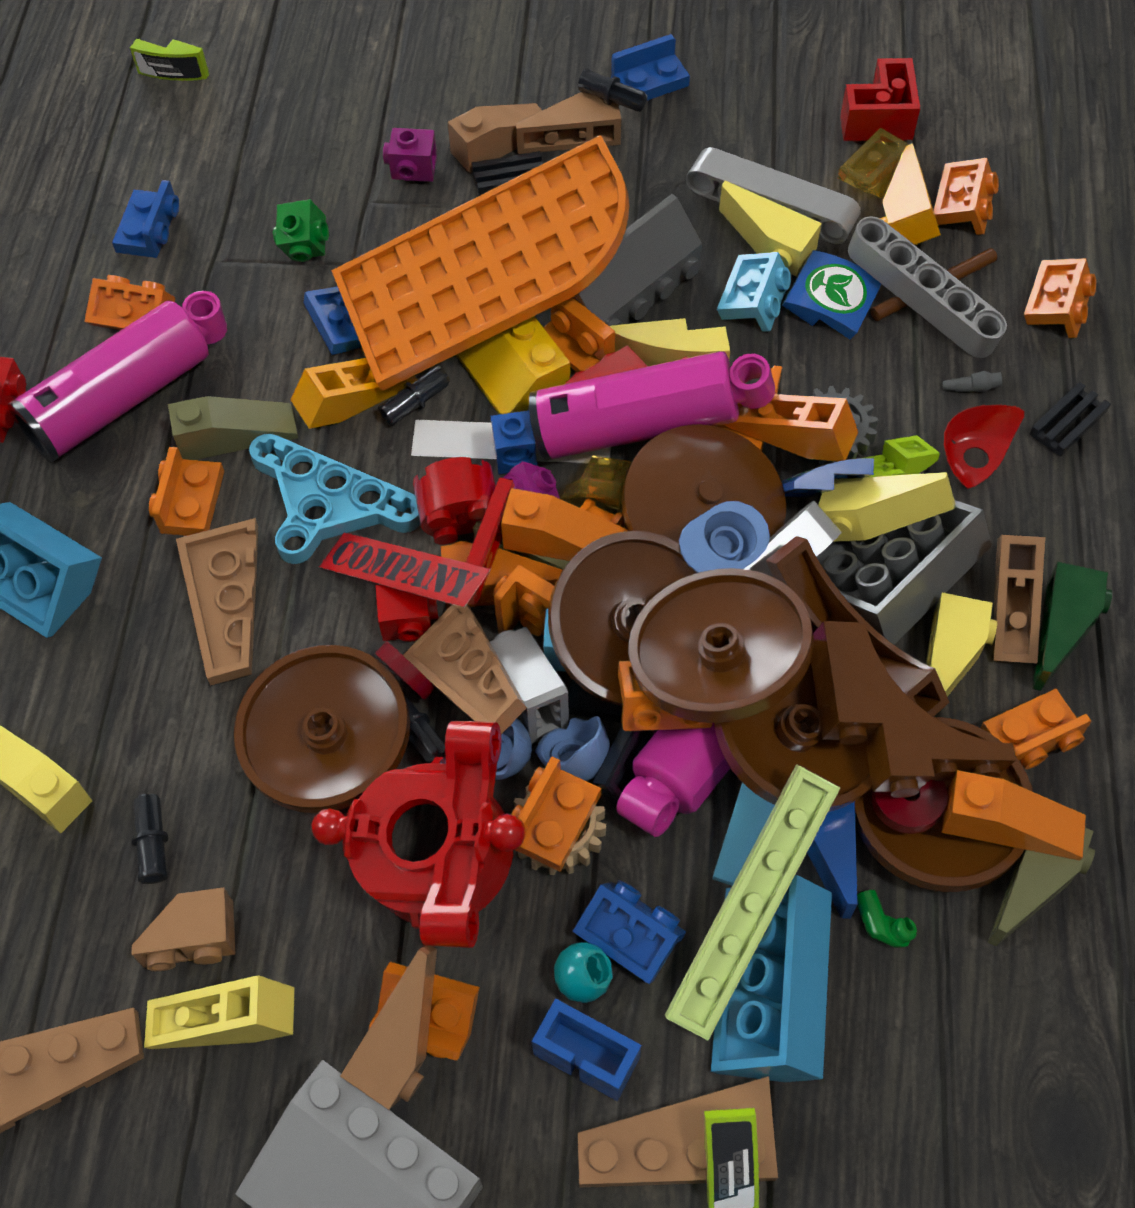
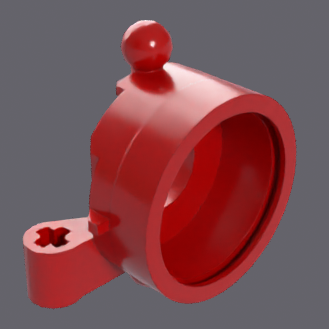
M451 721L448 724L445 735L446 760L443 757H435L431 763L384 772L366 788L359 799H353L347 816H344L338 810L325 809L321 810L314 817L311 824L312 833L319 843L330 846L338 844L343 840L344 857L348 859L352 873L360 886L392 913L410 922L413 928L420 929L421 942L425 946L473 948L475 946L479 932V912L494 899L502 888L510 871L513 850H516L523 844L526 836L522 820L517 816L505 814L500 804L493 797L497 762L500 757L502 742L501 730L497 722ZM430 804L440 807L448 818V833L442 847L436 854L425 860L411 862L399 858L392 846V832L396 821L405 811L417 805Z

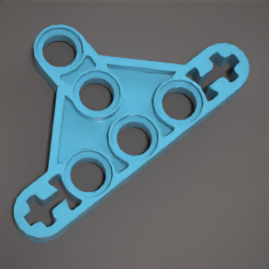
M263 434L256 437L249 447L250 456L255 468L277 479L288 517L276 533L275 544L281 559L287 563L299 564L308 560L322 540L341 535L344 532L348 533L381 524L397 532L406 533L416 530L421 525L416 497L408 491L274 434ZM272 450H275L276 456L269 453ZM263 452L267 453L265 458L262 457ZM299 462H309L313 465L311 470L305 474L298 475L291 471L293 466ZM334 476L346 479V483L339 489L327 488L325 486L326 481ZM367 491H376L381 495L380 499L373 504H364L359 501L360 496ZM313 506H321L326 509L325 514L319 519L312 520L304 516L306 511ZM407 508H411L412 514L404 513L402 517L398 516L397 510L404 512ZM299 536L306 540L305 544L298 550L291 551L284 548L285 542L291 537Z

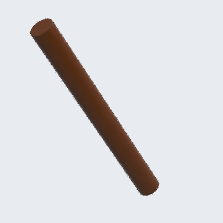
M989 248L947 269V271L960 280L997 261V253L993 248ZM894 296L872 307L870 313L875 321H879L908 305L899 297Z

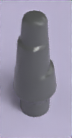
M981 371L973 373L968 377L944 380L942 387L944 391L987 392L992 388L1002 387L1001 372L990 373Z

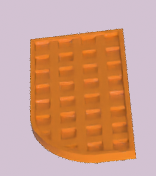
M601 135L331 270L375 381L382 391L574 297L588 287L604 271L616 254L625 234L629 216V196L622 173Z

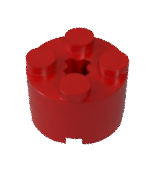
M470 457L448 458L425 467L426 475L420 480L418 474L414 477L413 487L421 527L426 534L433 536L436 544H451L458 539V535L473 533V527L476 522L483 520L496 487L492 467L487 461L481 460V466L472 464Z

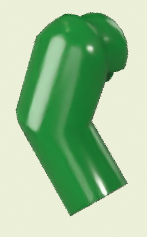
M868 890L857 894V907L866 932L870 937L894 948L906 947L910 941L915 939L917 935L915 923L908 917L896 919L885 915L876 890Z

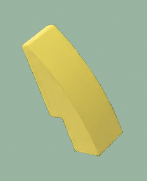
M685 318L610 326L615 330V352L628 345L647 366L681 360L686 356L690 358L718 351H724L728 359L730 358V346L726 327L687 330Z

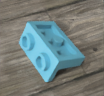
M779 252L738 255L717 307L722 320L756 318L762 332L771 331L774 320L780 313V305L785 291L791 283L790 271L785 267Z

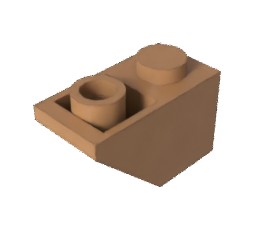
M225 888L177 894L132 944V955L143 968L147 967L151 971H166L173 969L176 963L194 960L196 964L207 965L220 962L222 956L235 955L233 901Z

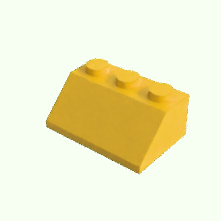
M535 316L456 355L499 415L528 411L530 392L564 385L570 380V361Z

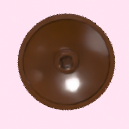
M692 424L672 428L657 435L638 452L624 480L622 512L628 531L656 533L679 543L681 532L690 521L726 501H739L756 509L765 519L770 537L784 526L785 493L773 464L752 442L733 431L721 427Z
M645 531L613 533L593 541L580 550L558 577L552 591L548 609V625L552 646L568 675L591 695L605 702L623 706L618 679L619 661H630L629 638L637 616L657 593L672 583L697 573L687 565L680 552L678 542L668 537Z
M726 568L708 570L672 583L657 593L644 606L637 616L630 633L629 658L640 689L649 700L662 710L674 716L697 722L720 723L735 721L769 709L796 688L807 672L812 659L814 646L812 625L809 613L800 597L778 579L764 573L746 569Z
M319 645L304 648L274 662L256 678L247 690L239 706L234 726V742L237 757L242 769L253 785L272 802L284 808L303 813H319L325 809L342 810L350 807L353 799H359L366 788L381 774L397 769L409 740V708L394 675L384 664L370 654L340 645Z
M811 662L800 683L779 703L763 712L744 719L714 723L720 749L732 771L751 791L769 803L776 804L796 765L840 787L828 812L841 809L853 803L872 787L865 742L855 745H844L840 743V740L822 739Z
M935 717L944 724L963 733L985 740L1001 742L989 732L970 723L951 718ZM1017 758L1013 764L1000 773V779L1007 780L1033 792L1027 773ZM952 779L944 781L947 789ZM872 787L855 801V826L868 851L892 874L921 888L940 892H960L982 887L1005 874L1025 850L942 833L944 812L938 822L924 832L908 834L893 830L884 824L874 811L871 800ZM915 795L904 797L908 801H916Z

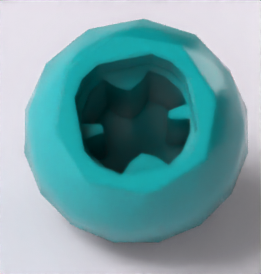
M579 942L571 944L560 952L554 965L555 984L560 992L571 1001L582 1003L595 1001L607 992L613 978L609 958L601 948L590 943Z

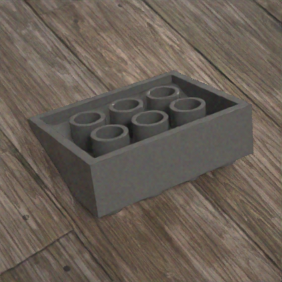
M954 500L955 506L953 510L871 539L832 542L817 556V559L850 605L877 632L895 645L939 600L942 592L946 593L992 547L983 509Z

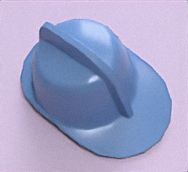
M726 501L714 506L685 526L679 539L680 552L687 565L697 573L726 568L744 569L755 562L766 551L770 539L769 529L762 514L752 506L739 501Z

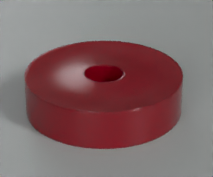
M388 641L375 652L423 700L436 689Z
M932 779L919 789V793L915 795L916 801L893 797L891 792H873L872 789L871 793L872 805L879 819L891 829L908 834L921 833L933 827L943 814L948 799L944 781Z

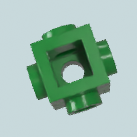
M311 199L278 204L276 226L273 229V238L276 246L291 260L298 262L309 261L312 257L325 256V241L329 238L326 215Z

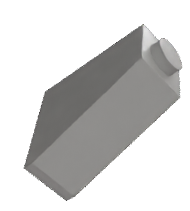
M527 627L517 631L507 630L498 634L490 643L527 707L517 718L527 729L531 743L539 742L551 730L557 728L567 729L569 725L568 691Z

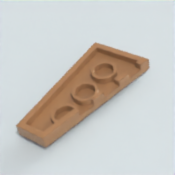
M256 518L176 539L206 677L210 686L252 674L258 524Z
M452 604L403 655L473 721L497 722L500 726L501 734L527 708L468 604L465 607Z
M135 1008L0 1041V1133L15 1126V1122L39 1109L44 1111L61 1102V1098L83 1086L88 1088L143 1059L144 1053L139 1014Z
M769 1076L579 1132V1188L707 1183V1161L704 1148V1111L755 1108L759 1181H776L778 1172Z

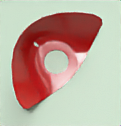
M980 405L963 410L956 414L948 423L944 432V449L947 460L954 475L967 489L975 487L986 480L1001 464L1014 435L1025 417L1024 410L1009 405ZM979 448L987 454L988 463L982 468H973L965 462L964 453L968 449Z

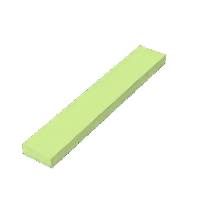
M799 765L795 766L665 1013L666 1019L706 1040L710 1039L833 804L840 787Z

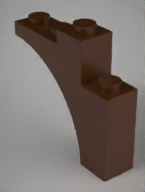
M795 536L765 560L772 576L790 587L805 604L810 616L813 633L823 621L866 623L871 642L880 661L905 694L933 717L950 703L936 669L900 650L864 620L831 581L813 552L807 538Z
M823 621L813 633L814 646L811 665L822 739L840 740V743L844 745H855L865 742L873 792H891V796L897 798L910 797L919 793V789L931 779L935 781L953 779L957 770L999 778L1001 776L1000 773L1016 761L1013 743L995 742L963 733L944 724L918 706L902 691L880 661L871 642L866 623Z

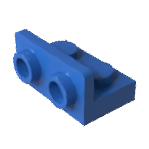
M672 34L612 54L611 78L614 76L620 78V83L644 91L647 95V100L688 87L690 82L689 73L675 55L676 39Z
M162 180L158 192L133 190L112 242L116 253L158 257L162 244H166L168 241L169 226L172 218L176 217L179 212V198L174 194L170 181Z
M620 880L616 884L613 882L601 884L572 932L588 943L597 945L607 956L646 983H652L677 942L681 941L685 936L686 931L677 926L680 920L670 911L660 906H656L653 910L641 902L639 899L642 894L631 885Z

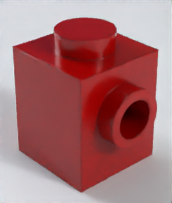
M375 585L378 623L383 641L398 639L407 642L416 641L432 626L431 620L439 619L437 600L385 585Z

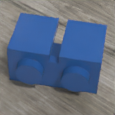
M556 998L532 1040L533 1055L569 1075H572L575 1067L578 1068L579 1080L617 1102L640 1059L642 1046Z

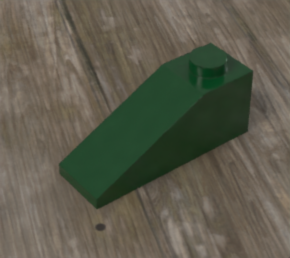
M1057 562L1046 585L1039 636L1038 662L1035 665L1032 689L1041 691L1092 629L1100 614H1107L1112 600V590L1106 589L1108 572Z

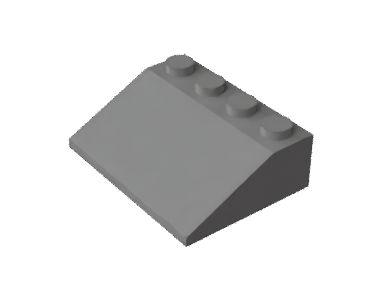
M322 1060L290 1101L235 1193L252 1208H469L483 1186L480 1178L393 1112L340 1077V1072Z

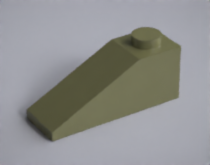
M205 396L168 404L173 437L182 458L186 460H198L249 449L252 441L263 434H274L286 440L298 438L291 403Z
M1085 828L1083 858L1080 861L1030 850L1023 851L1016 862L987 943L994 946L999 945L1065 889L1078 873L1084 875L1087 873L1095 854V850L1089 847L1094 831Z

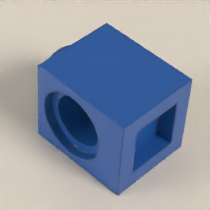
M529 410L491 416L498 474L509 473L514 466L522 461L537 466L536 443Z

